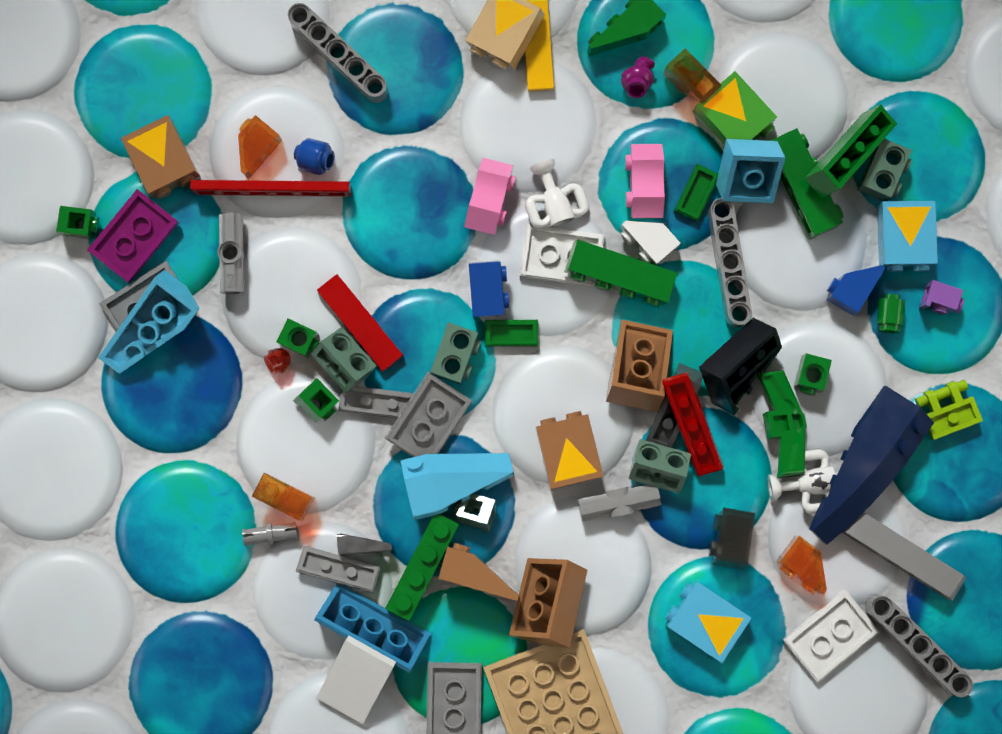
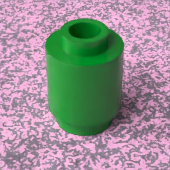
M884 294V298L878 300L877 325H879V332H901V327L904 326L905 300H901L900 295Z

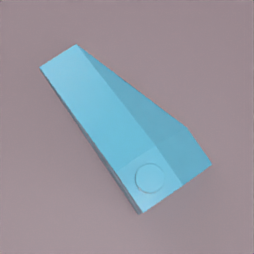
M166 270L155 276L98 358L120 374L183 331L200 309L187 286Z
M509 453L425 454L401 460L404 481L414 520L441 514L449 510V505L460 499L464 502L470 499V494L480 489L487 490L514 476Z

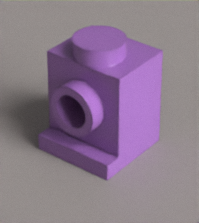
M932 280L926 284L919 308L924 310L932 307L933 312L941 315H947L952 312L959 314L964 304V298H961L963 290Z

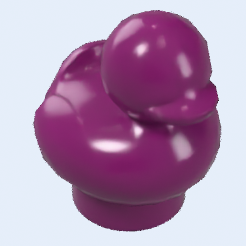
M642 56L638 58L635 66L626 69L622 73V87L633 98L643 97L653 84L654 77L651 70L654 68L655 63L648 57Z

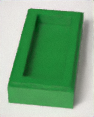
M696 164L674 212L698 222L716 185L718 173Z
M485 320V347H538V320Z

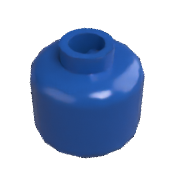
M307 138L300 145L296 146L294 159L301 171L322 175L332 168L335 154L329 143Z

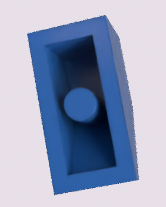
M879 265L846 273L839 279L834 278L827 288V292L830 294L826 300L852 316L858 314L885 267Z

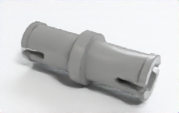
M296 522L273 526L272 523H268L266 527L242 529L244 546L266 542L270 545L274 544V541L298 539Z

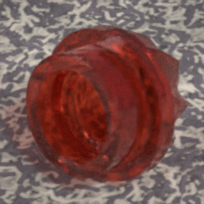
M283 348L271 349L264 356V362L273 375L277 373L282 374L291 364V356Z

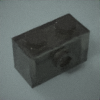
M723 507L719 515L715 514L712 530H716L715 541L711 540L709 546V556L713 557L712 565L744 570L748 566L755 513Z

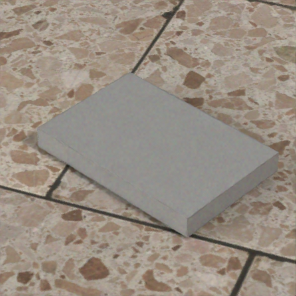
M167 261L99 303L116 331L155 276L166 270L178 279Z
M427 372L384 439L412 457L425 454H439L472 403V400L432 373Z
M428 662L426 734H480L482 663Z

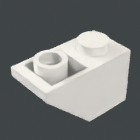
M625 221L620 228L622 230L621 236L630 246L634 244L640 251L638 255L641 260L656 266L681 244L663 223Z

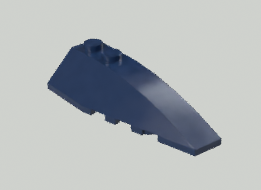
M883 386L854 427L851 434L853 441L849 450H844L840 458L843 461L837 475L833 474L829 483L831 490L827 497L822 498L809 527V530L824 544L828 545L871 506L902 470L926 436L934 422L919 406L888 386Z

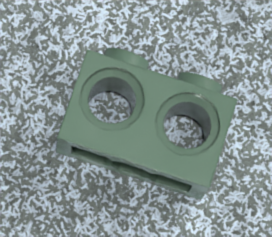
M884 139L873 151L857 190L881 201H888L892 197L896 198L902 186V183L898 182L901 174H906L911 165L912 159L909 156L912 150ZM886 155H894L897 159V165L889 164L886 160ZM876 178H883L887 182V188L882 189L878 187Z
M448 322L430 373L461 385L463 379L468 381L473 367L469 365L471 355L477 356L481 341L477 340L478 333ZM456 337H467L469 340L468 346L464 349L456 348L454 345ZM451 360H455L460 364V369L455 374H449L445 370L446 363Z
M342 327L323 339L311 354L345 393H348L367 379L376 368V364L370 356L358 346L352 336Z
M640 439L634 453L629 479L680 494L687 478L691 453Z

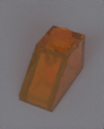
M686 48L666 66L663 73L681 93L701 104H704L722 86Z
M256 115L252 119L248 118L244 121L239 129L241 132L238 134L241 172L248 180L282 142L280 135Z

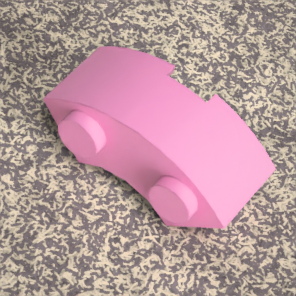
M631 144L630 155H625V170L630 171V192H626V208H631L632 218H663L665 200L662 144Z
M487 158L482 159L468 207L465 228L495 235L498 225L503 226L507 212L502 210L507 190H513L516 176L511 175L513 165Z

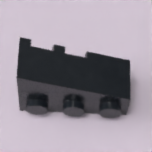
M753 317L699 366L710 399L714 405L732 415L737 413L739 408L736 405L745 393L748 395L751 393L753 387L750 385L759 373H765L782 348L776 328Z

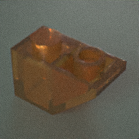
M263 473L252 495L253 498L299 521L304 520L315 499L314 496L267 473Z
M794 536L776 560L781 565L779 570L790 578H793L795 575L803 581L801 586L812 595L816 592L824 595L827 589L821 552L801 536Z

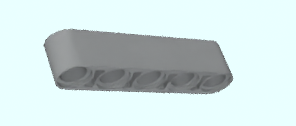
M296 3L290 7L288 19L292 28L369 101L380 103L386 99L388 95L386 81L367 61L307 5ZM299 14L307 15V19L304 22L298 23L294 21L295 17ZM318 31H323L326 33V36L322 40L313 39L314 34ZM336 49H343L345 51L344 55L340 58L331 56L332 52ZM355 66H360L364 69L362 74L358 76L350 74V71ZM373 84H380L382 86V90L379 93L369 92V88Z
M719 198L712 203L708 210V221L725 320L729 326L740 328L750 321L752 309L734 205L731 201H723L722 198ZM717 206L724 207L727 210V216L724 218L718 217L715 214L714 208ZM719 233H729L732 241L730 243H723L719 239ZM726 257L733 258L736 262L735 269L726 268L723 264V259ZM729 283H736L740 287L739 295L729 293L727 289ZM733 309H741L744 312L745 318L743 321H736L732 317Z
M864 512L842 532L948 600L953 601L966 580L963 574Z
M872 595L865 602L866 613L947 693L957 697H966L971 693L973 681L970 676L890 598L882 595ZM878 600H882L885 604V610L882 614L878 615L874 611V604ZM901 619L905 625L904 630L897 634L893 626L895 621ZM921 638L924 647L922 651L916 653L913 649V643L916 639ZM940 657L943 661V667L940 671L935 672L933 662ZM960 677L963 685L961 689L955 691L952 683L955 678Z

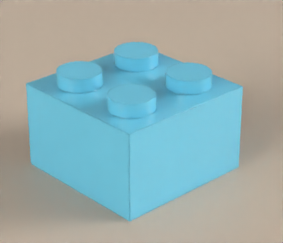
M726 139L716 182L723 201L774 203L785 161V156L778 141Z

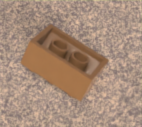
M527 558L509 636L551 647L570 648L587 569L565 559Z

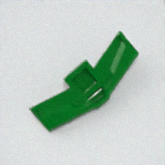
M784 370L765 372L764 374L759 373L757 378L760 380L773 411L763 413L767 439H779L777 478L805 474V436L807 428L805 414L798 404Z

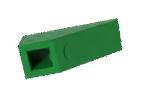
M629 0L625 5L626 10L620 16L615 14L607 22L606 25L608 27L602 33L598 31L589 39L588 43L590 45L588 46L587 54L591 56L647 39L664 22L666 13L653 0Z

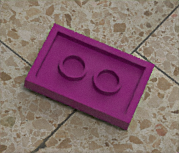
M136 189L87 250L130 284L177 227L179 222Z

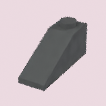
M679 363L673 376L689 372L697 393L703 378L701 372ZM665 393L646 441L672 448L680 428Z

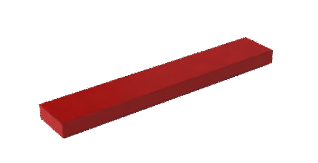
M191 180L190 189L195 195L351 196L349 181Z

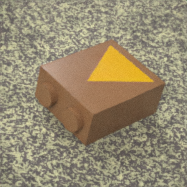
M169 115L121 138L147 193L153 199L156 197L161 199L172 193L171 190L178 186H189L191 180H195V178L200 176Z
M581 411L566 414V420L556 422V418L553 417L540 421L541 426H536V432L550 490L603 477L588 414L582 415Z

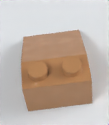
M621 319L606 402L658 413L665 397L662 381L667 378L673 330Z
M454 543L453 547H447L438 579L518 601L519 594L478 556L470 553L471 547Z

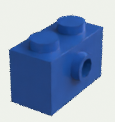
M500 260L469 263L473 317L504 315V308H509L508 292H503L502 282H507L506 266H501Z

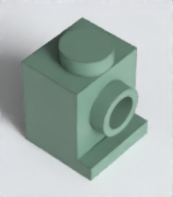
M472 493L470 494V499L464 502L460 499L456 502L454 514L457 516L458 523L489 533L497 510L496 501ZM477 511L479 516L472 515L471 513Z

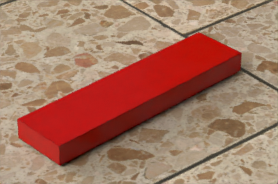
M338 274L317 289L318 293L383 372L404 356Z
M689 372L663 379L664 389L688 452L691 453V460L698 477L723 470V462Z

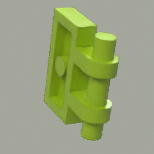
M965 380L956 383L951 381L946 383L945 387L941 389L925 391L922 396L915 398L917 406L921 408L928 405L931 410L930 413H927L934 422L928 431L931 440L983 421L974 397L963 400L960 392L968 389V384ZM950 397L953 404L941 408L938 401Z

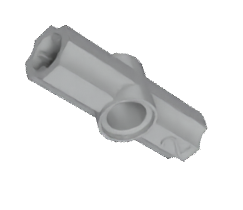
M241 213L219 214L218 256L220 258L221 294L244 293L243 261L245 259V252L243 250V214ZM230 248H237V256L231 260L226 259V251Z
M651 485L629 489L624 487L606 491L605 494L578 499L582 522L608 516L613 518L634 513L633 511L661 505L658 487Z

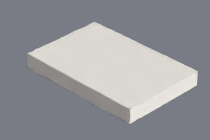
M527 224L519 277L594 287V282L585 280V283L570 279V274L564 273L573 242L579 239L603 248L605 235L552 227L536 228L533 225Z
M843 590L786 636L783 641L818 683L880 631L850 594Z
M348 635L316 698L363 724L396 661Z

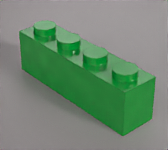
M881 104L862 113L804 179L821 198L840 190L897 125L896 121Z
M798 128L770 140L778 141L785 156L780 179L809 239L811 240L839 227L843 223L842 218L844 217L840 206L834 204L830 196L831 194L821 198L804 179L818 164L817 159L811 157L807 149L809 148V143L803 133L800 134Z
M579 239L572 244L564 273L570 274V279L585 283V280L594 282V287L610 291V288L620 291L619 295L622 297L635 299L636 296L645 299V304L657 308L660 305L669 303L677 277V272Z
M441 514L432 517L385 609L408 621L411 620L460 524Z

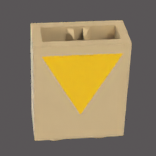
M487 0L465 41L471 47L470 51L481 58H484L485 55L492 58V63L506 70L507 66L515 70L545 14L540 7L526 0Z

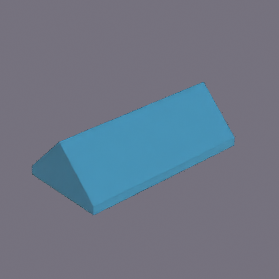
M340 584L335 585L314 621L345 638L349 635L396 661L395 666L408 673L413 668L431 634Z

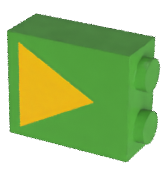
M736 71L698 102L693 110L724 146L726 139L755 140L759 135L764 138L775 128L773 123L777 118Z

